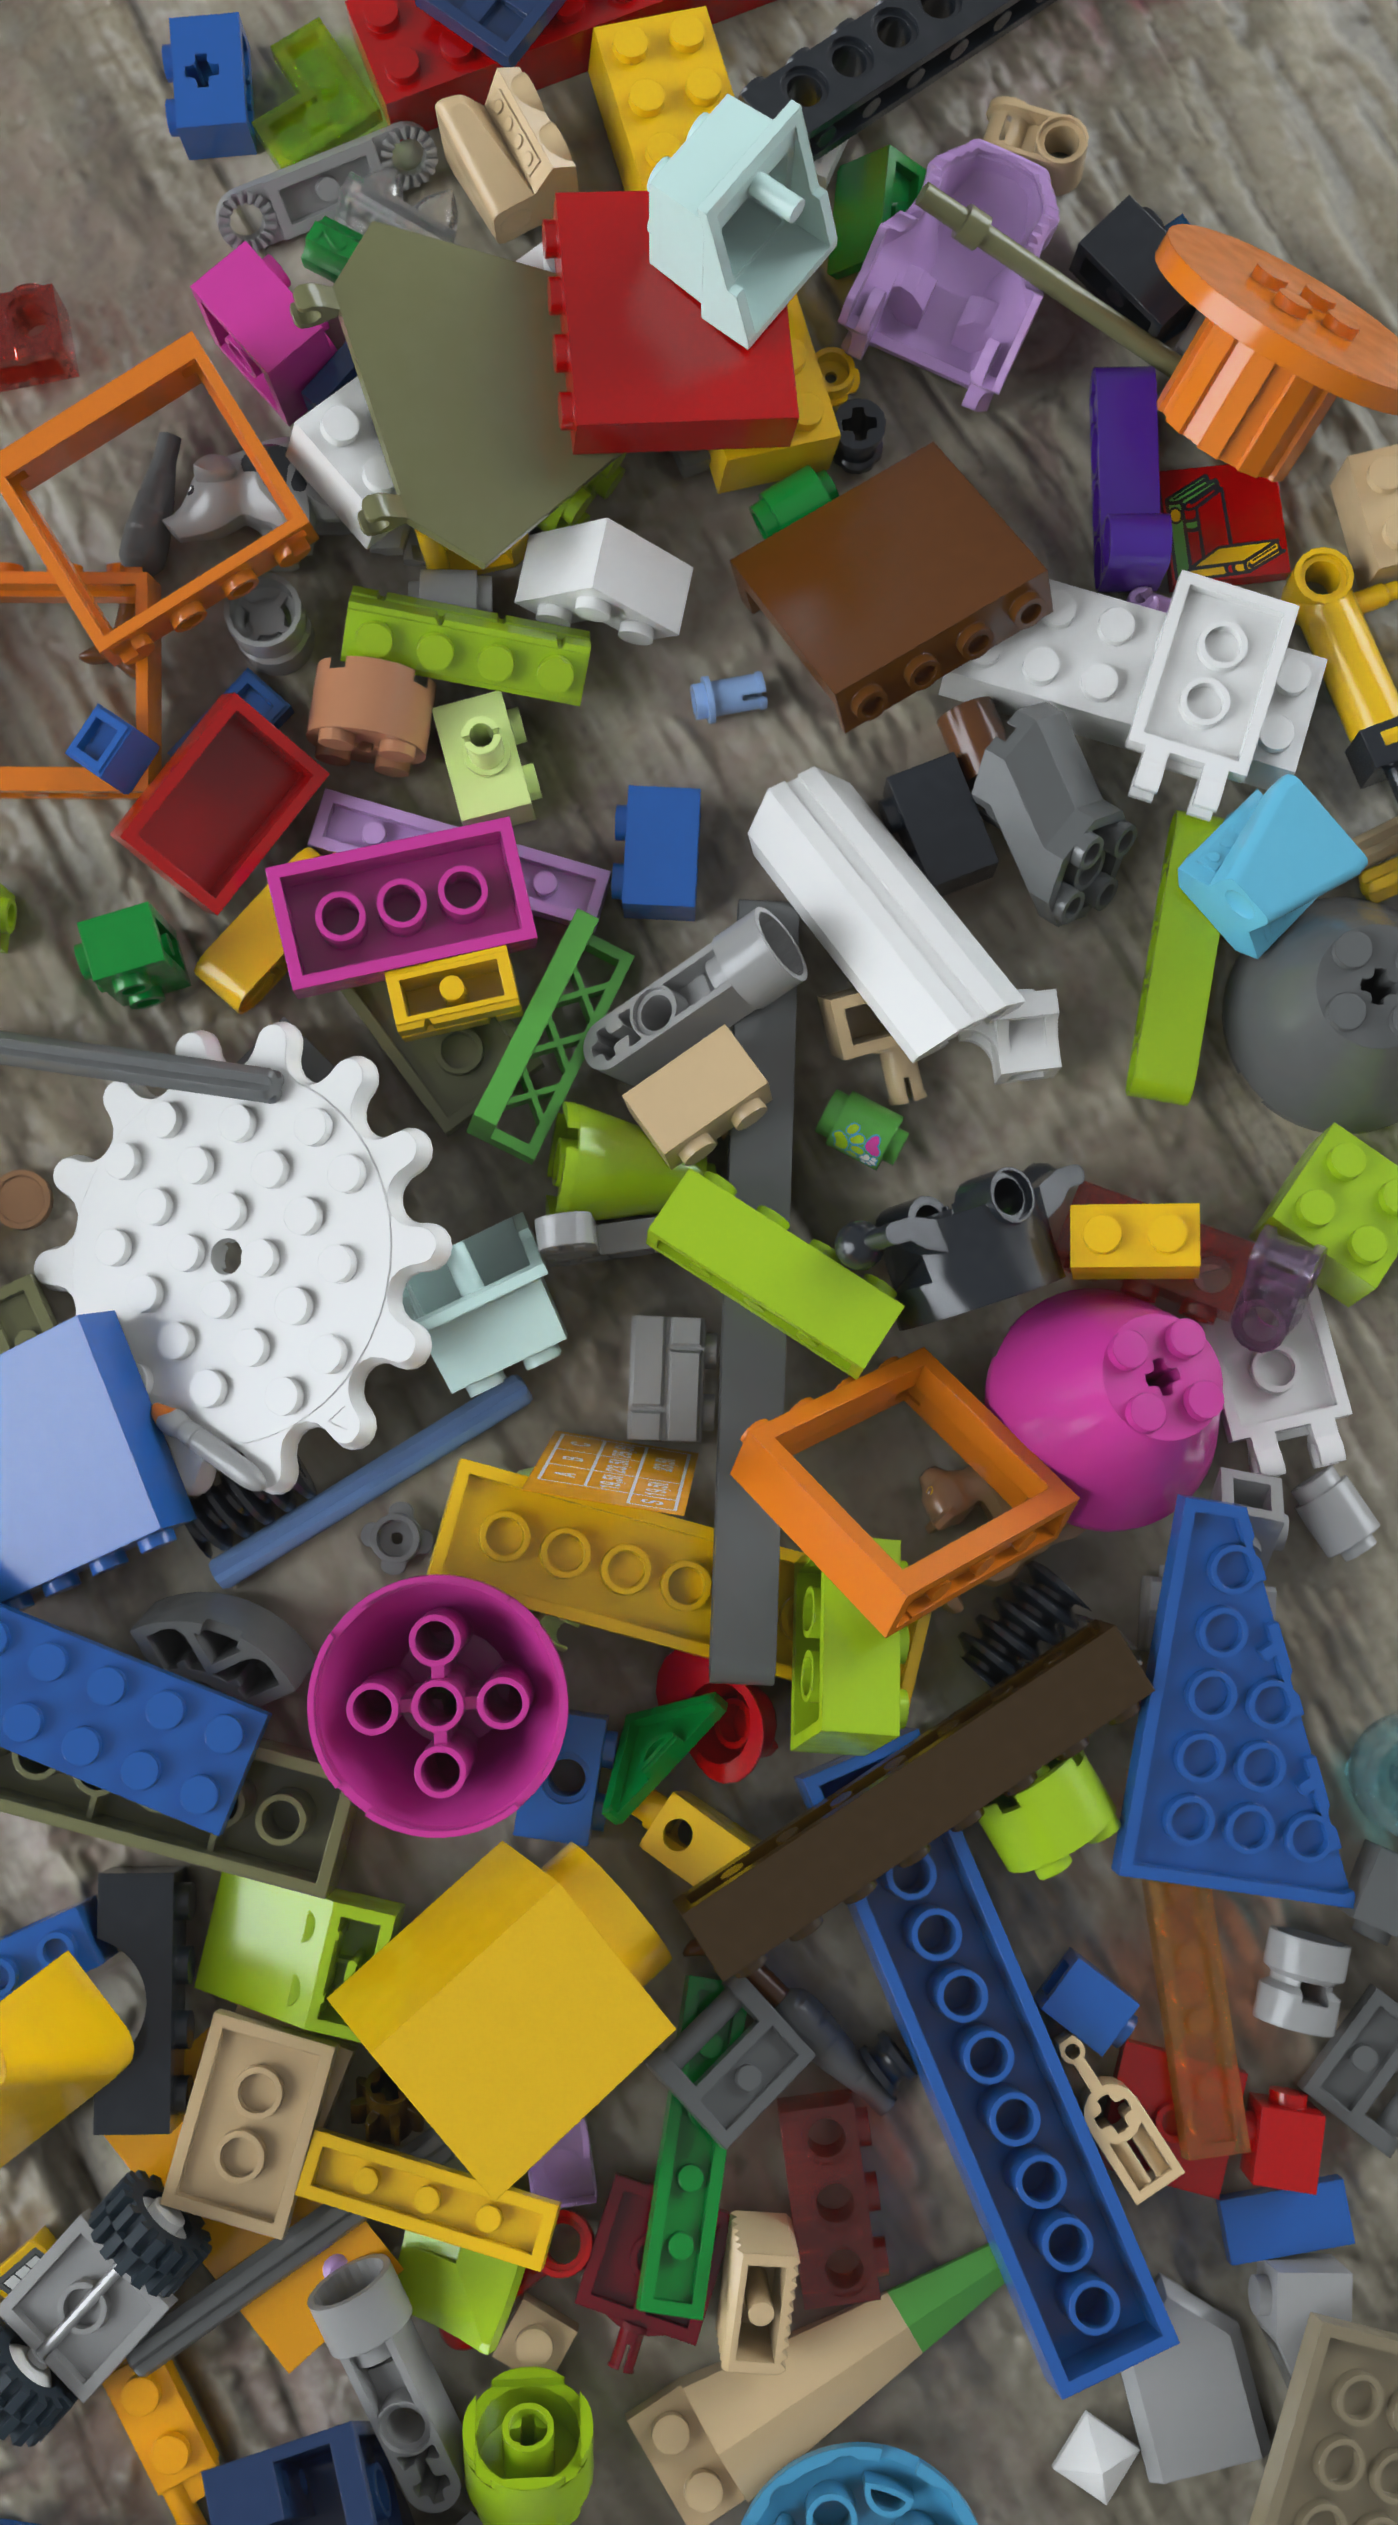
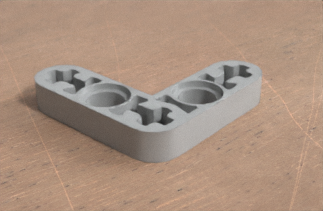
M589 1211L563 1212L542 1216L534 1220L538 1252L547 1265L551 1267L660 1254L646 1244L648 1228L656 1217L596 1225L592 1213Z

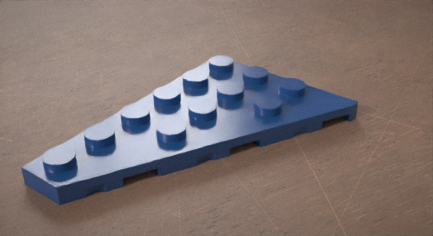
M1177 1494L1146 1669V1676L1155 1691L1141 1700L1142 1708L1138 1714L1120 1816L1121 1827L1117 1832L1111 1869L1119 1876L1354 1909L1355 1892L1349 1888L1339 1853V1849L1342 1846L1337 1829L1330 1821L1328 1813L1330 1803L1317 1757L1311 1753L1301 1718L1302 1715H1305L1300 1696L1293 1689L1291 1682L1293 1671L1279 1622L1274 1620L1263 1582L1267 1578L1262 1561L1255 1554L1253 1546L1255 1536L1247 1507L1235 1503Z

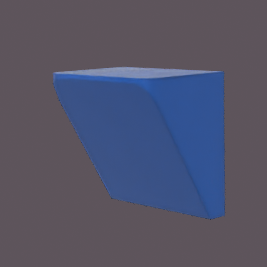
M98 703L65 754L123 794H129L158 753L159 745Z

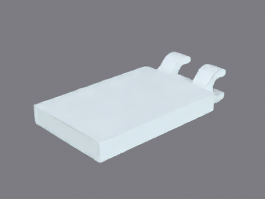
M1186 570L1181 571L1125 744V748L1142 753L1130 785L1128 797L1151 804L1154 794L1158 792L1164 770L1166 769L1198 779L1190 798L1186 815L1208 822L1211 820L1213 812L1216 813L1226 779L1242 784L1248 775L1299 611V605Z
M1262 1247L1201 1260L1199 1279H1185L1195 1320L1203 1328L1206 1340L1210 1343L1220 1363L1224 1405L1220 1414L1228 1444L1246 1440L1251 1473L1271 1477H1280V1475L1286 1474L1278 1442L1307 1435V1447L1314 1469L1345 1461V1449L1335 1419L1347 1417L1353 1413L1318 1286Z

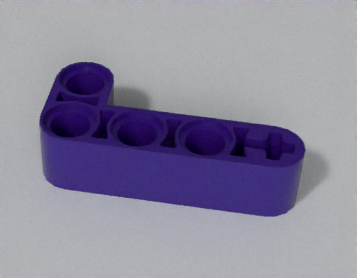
M1154 366L1094 367L1092 370L1089 414L1094 585L1097 593L1131 592L1137 587L1144 586L1151 587L1152 592H1156L1170 564L1172 520L1169 513H1160L1158 412L1156 403L1157 380Z

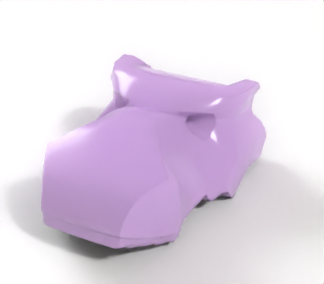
M973 139L964 145L936 155L927 165L923 186L930 182L963 206L967 207L971 203L993 218L992 226L1040 258V254L1048 246L1060 221V211L1057 206L1055 192L1051 185L1049 171L1046 168L982 139ZM914 201L906 212L900 210L893 217L879 225L862 268L846 297L838 319V324L849 330L841 347L847 355L858 360L862 359L868 346L882 350L968 389L961 406L976 412L987 411L993 394L999 395L1044 297V292L977 247L971 251L951 237L952 229L915 205Z

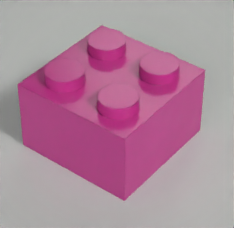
M244 241L194 282L190 288L215 344L284 422L290 426L308 411L301 391L338 350L325 333L330 328L328 321L304 329H300L294 324L290 313V304L294 302L293 293L288 289L291 286L289 277L270 254L261 258Z

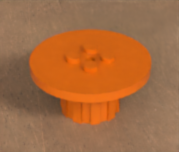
M1177 224L1168 229L1155 253V262L1173 288L1193 307L1206 316L1156 401L1157 409L1164 413L1166 416L1165 421L1174 430L1191 440L1203 452L1216 460L1219 459L1235 467L1237 471L1255 478L1259 476L1268 478L1272 482L1283 481L1289 474L1337 396L1375 411L1398 415V337L1387 327L1324 283L1251 244L1224 233L1196 225Z

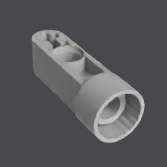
M756 907L713 938V942L597 1021L589 1029L584 1040L583 1053L586 1062L592 1068L628 1085H638L724 1024L728 1028L754 1010L764 1009L804 982L808 977V971L799 947L776 916L763 907Z
M380 2253L357 2258L336 2269L313 2289L307 2300L308 2308L331 2355L334 2358L340 2359L407 2500L415 2508L423 2512L440 2513L446 2511L456 2503L465 2476L463 2426L411 2319L413 2307L390 2258ZM406 2407L414 2409L419 2414L408 2413L404 2411L402 2408Z

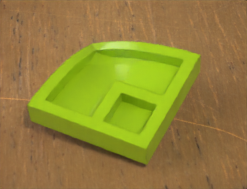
M405 2230L398 2259L404 2270L398 2274V2277L413 2307L412 2315L452 2334L480 2353L489 2355L496 2351L515 2302L525 2267Z

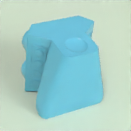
M1286 774L1279 778L1264 795L1257 788L1236 810L1226 816L1223 823L1196 850L1187 855L1184 862L1178 867V884L1181 890L1235 951L1259 959L1318 897L1357 877L1368 865V859L1303 782L1292 774Z

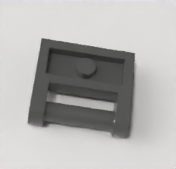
M734 1975L721 1983L724 1990L664 2051L657 2047L644 2061L657 2079L671 2091L715 2142L725 2150L817 2056L746 1977L737 1979ZM743 2008L754 2019V2022L693 2084L681 2069Z
M1370 1983L1335 2031V2036L1329 2039L1297 2083L1305 2093L1389 2158L1398 2149V2090L1376 2121L1367 2116L1366 2113L1398 2070V2003Z

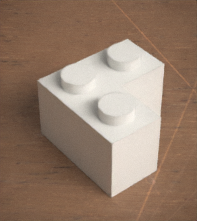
M603 518L529 535L514 603L535 613V619L540 622L570 627L571 623L587 620L603 622L618 630L619 638L636 645H650L653 643V639L679 635L694 567L613 520Z

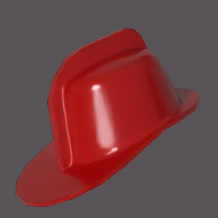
M674 1650L665 1658L658 1672L656 1685L658 1706L712 1692L719 1694L728 1703L727 1711L689 1753L698 1767L710 1779L722 1784L740 1782L753 1772L761 1758L771 1756L779 1748L775 1740L777 1719L772 1701L755 1685L709 1683L708 1658Z

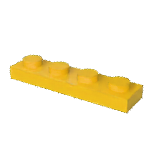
M322 2127L315 2129L295 2195L538 2272H541L544 2268L562 2203L515 2187H510L494 2202L470 2173Z

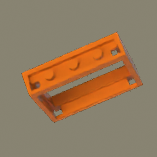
M190 331L0 451V493L95 647L114 667L122 662L129 665L144 659L155 649V641L173 630L179 633L197 626L206 618V610L226 597L228 600H235L245 596L259 584V576L277 565L285 568L296 564L311 551L310 545L320 539L193 331ZM203 383L287 521L113 630L28 492Z
M0 562V603H68L47 567L46 572L24 571L22 565ZM119 562L107 564L106 572H83V566L72 563L96 603L135 604L136 616L161 600V585L148 572H143V567H124ZM161 638L154 642L155 649L147 657L136 662V729L159 745V751L132 792L123 794L85 767L0 766V799L137 800L162 769Z
M925 1347L902 1358L898 1356L890 1357L876 1370L858 1379L850 1376L838 1384L833 1391L816 1399L806 1397L795 1404L789 1412L770 1421L765 1418L756 1421L741 1436L740 1440L743 1444L730 1472V1475L885 1638L1056 1540L1080 1499ZM905 1401L1012 1509L902 1570L793 1455Z

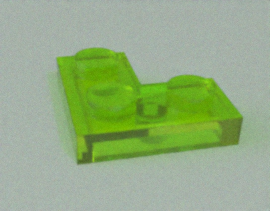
M317 17L270 46L274 61L297 95L252 121L251 124L256 137L278 170L352 141L383 122L380 107L320 17Z

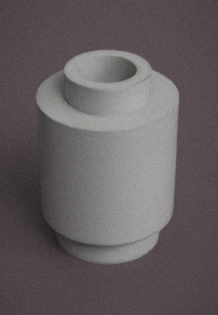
M420 569V581L408 582V596L493 612L492 576H478L477 570Z
M1333 1465L1317 1472L1291 1491L1298 1502L1294 1509L1327 1558L1340 1554L1345 1562L1360 1556L1377 1543L1372 1533L1381 1526L1348 1476L1340 1477Z

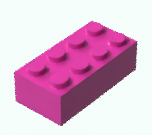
M510 816L265 868L292 990L297 999L385 981L384 972L503 945L507 946L509 954L536 948L538 937Z

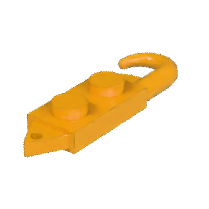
M125 2358L102 2385L158 2496L163 2495L177 2525H208L197 2504V2501L205 2496L201 2472L220 2466V2454L172 2359L149 2376L141 2378L129 2366Z

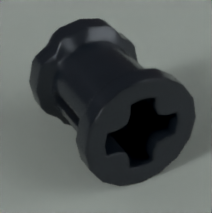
M856 398L846 401L835 413L841 438L833 461L847 473L862 474L869 472L882 457V439L885 435L886 419L884 412L876 403L868 399ZM854 433H861L862 441L855 440Z

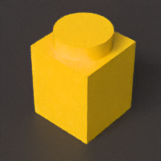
M502 1840L326 1998L368 2052L494 2202L676 2030L674 2025L643 1988L673 1960L671 1953L648 1920L622 1889L583 1849L573 1842H569L542 1868H539Z

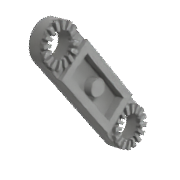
M400 121L229 190L221 197L216 208L217 227L223 239L233 249H236L246 241L255 252H259L260 249L277 242L287 241L309 232L315 220L320 221L324 216L336 221L391 199L398 193L413 187H420V184L428 182L430 176L436 171L435 167L438 163L437 147L432 137L422 126L410 121ZM401 139H416L421 143L423 149V156L419 165L408 171L396 168L392 160V150L395 149V144L400 143ZM247 203V205L252 204L260 209L262 223L255 233L240 235L232 230L230 215L233 214L234 209L238 208V205L243 206Z

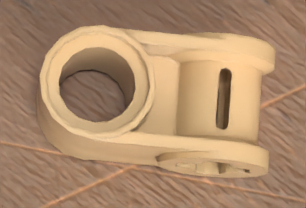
M1000 96L992 99L986 111L989 123L983 140L1046 168L1049 171L1055 195H1064L1074 190L1080 183L1084 170L1089 139L1086 126L1072 115L1060 114L1032 106L1015 97ZM1007 116L1012 117L1011 122L1007 121ZM1055 152H1061L1069 155L1070 157L1063 159L1055 158L1050 154Z

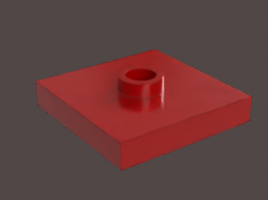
M1128 2038L1119 2048L1113 2077L1122 2081L1138 2098L1185 2171L1183 2175L1167 2186L1219 2200L1248 2073L1241 2068ZM1108 2096L1103 2117L1111 2124L1118 2122L1121 2118L1117 2107L1124 2102V2099L1114 2102ZM1128 2140L1127 2143L1145 2171L1150 2169L1133 2140ZM1096 2145L1105 2168L1114 2171L1099 2146Z

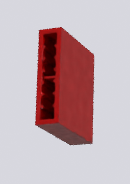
M648 191L555 193L553 219L542 220V244L544 259L555 258L556 276H548L547 279L548 309L550 316L560 315L562 334H553V364L555 373H565L567 392L558 393V417L560 431H571L573 455L790 447L799 420L787 305L747 350L701 318V303L649 263V232L647 231L649 221Z

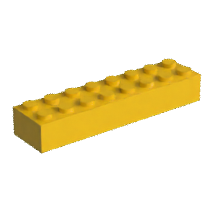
M706 6L593 27L588 74L624 191H647L648 179L656 164L665 156L671 158L684 144L688 132L698 116L703 112L710 114L727 94L734 97ZM797 293L787 304L799 420L790 447L708 450L711 457L709 467L718 494L782 480L807 464L815 472L830 468L841 433Z

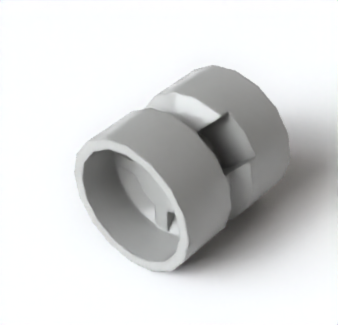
M266 572L258 577L259 584L245 596L235 600H228L226 597L224 601V619L245 660L255 670L269 676H285L299 670L309 660L315 647V631L296 589L284 577Z
M1269 1926L1263 1962L1271 1971L1269 1976L1263 1977L1258 1981L1252 2015L1264 2022L1291 2031L1318 2037H1334L1341 2000L1333 1993L1334 1986L1343 1984L1346 1981L1352 1947L1341 1941L1312 1932L1284 1926Z

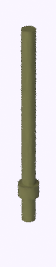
M930 182L923 186L916 198L915 205L952 229L951 237L971 251L977 247L1136 356L1154 366L1158 371L1169 378L1172 376L1183 357L1182 355L992 226L993 218L971 203L965 207Z

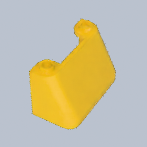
M69 1950L0 2001V2168L115 2079L128 2067L133 2059L134 2044L128 2028Z

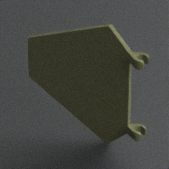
M372 220L333 286L307 283L298 285L294 289V302L290 304V313L294 324L298 328H311L338 316L396 494L376 493L367 495L362 500V510L358 512L357 518L360 528L365 535H379L408 524L484 570L623 454L573 455L571 431H560L558 393L567 392L565 373H555L553 334H562L560 315H549L547 296L548 276H556V273Z

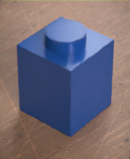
M1069 1947L1033 1996L1041 2010L1102 2057L1111 2045L1115 2048L1123 2045L1132 2034L1138 2022V2017L1134 2013L1140 2004L1131 1993L1072 1947Z

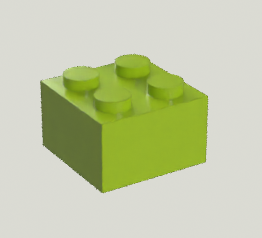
M1334 1122L1307 1147L1248 1238L1349 1308L1378 1287L1398 1255V1166Z

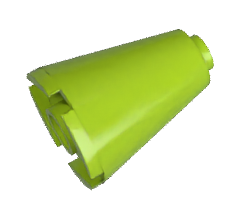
M563 1101L562 1108L564 1114H557L547 1169V1177H552V1184L558 1187L557 1196L546 1195V1215L589 1211L592 1213L594 1220L597 1221L659 1214L689 1168L703 1176L706 1171L716 1174V1166L714 1163H707L706 1156L694 1165L686 1166L684 1163H681L671 1170L640 1126L579 1103Z

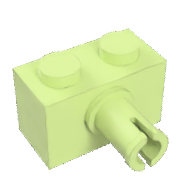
M494 691L434 707L432 713L463 826L510 816L512 826L536 820L531 801L543 797L534 764L521 765L516 745L527 742L518 707L506 710L501 691Z

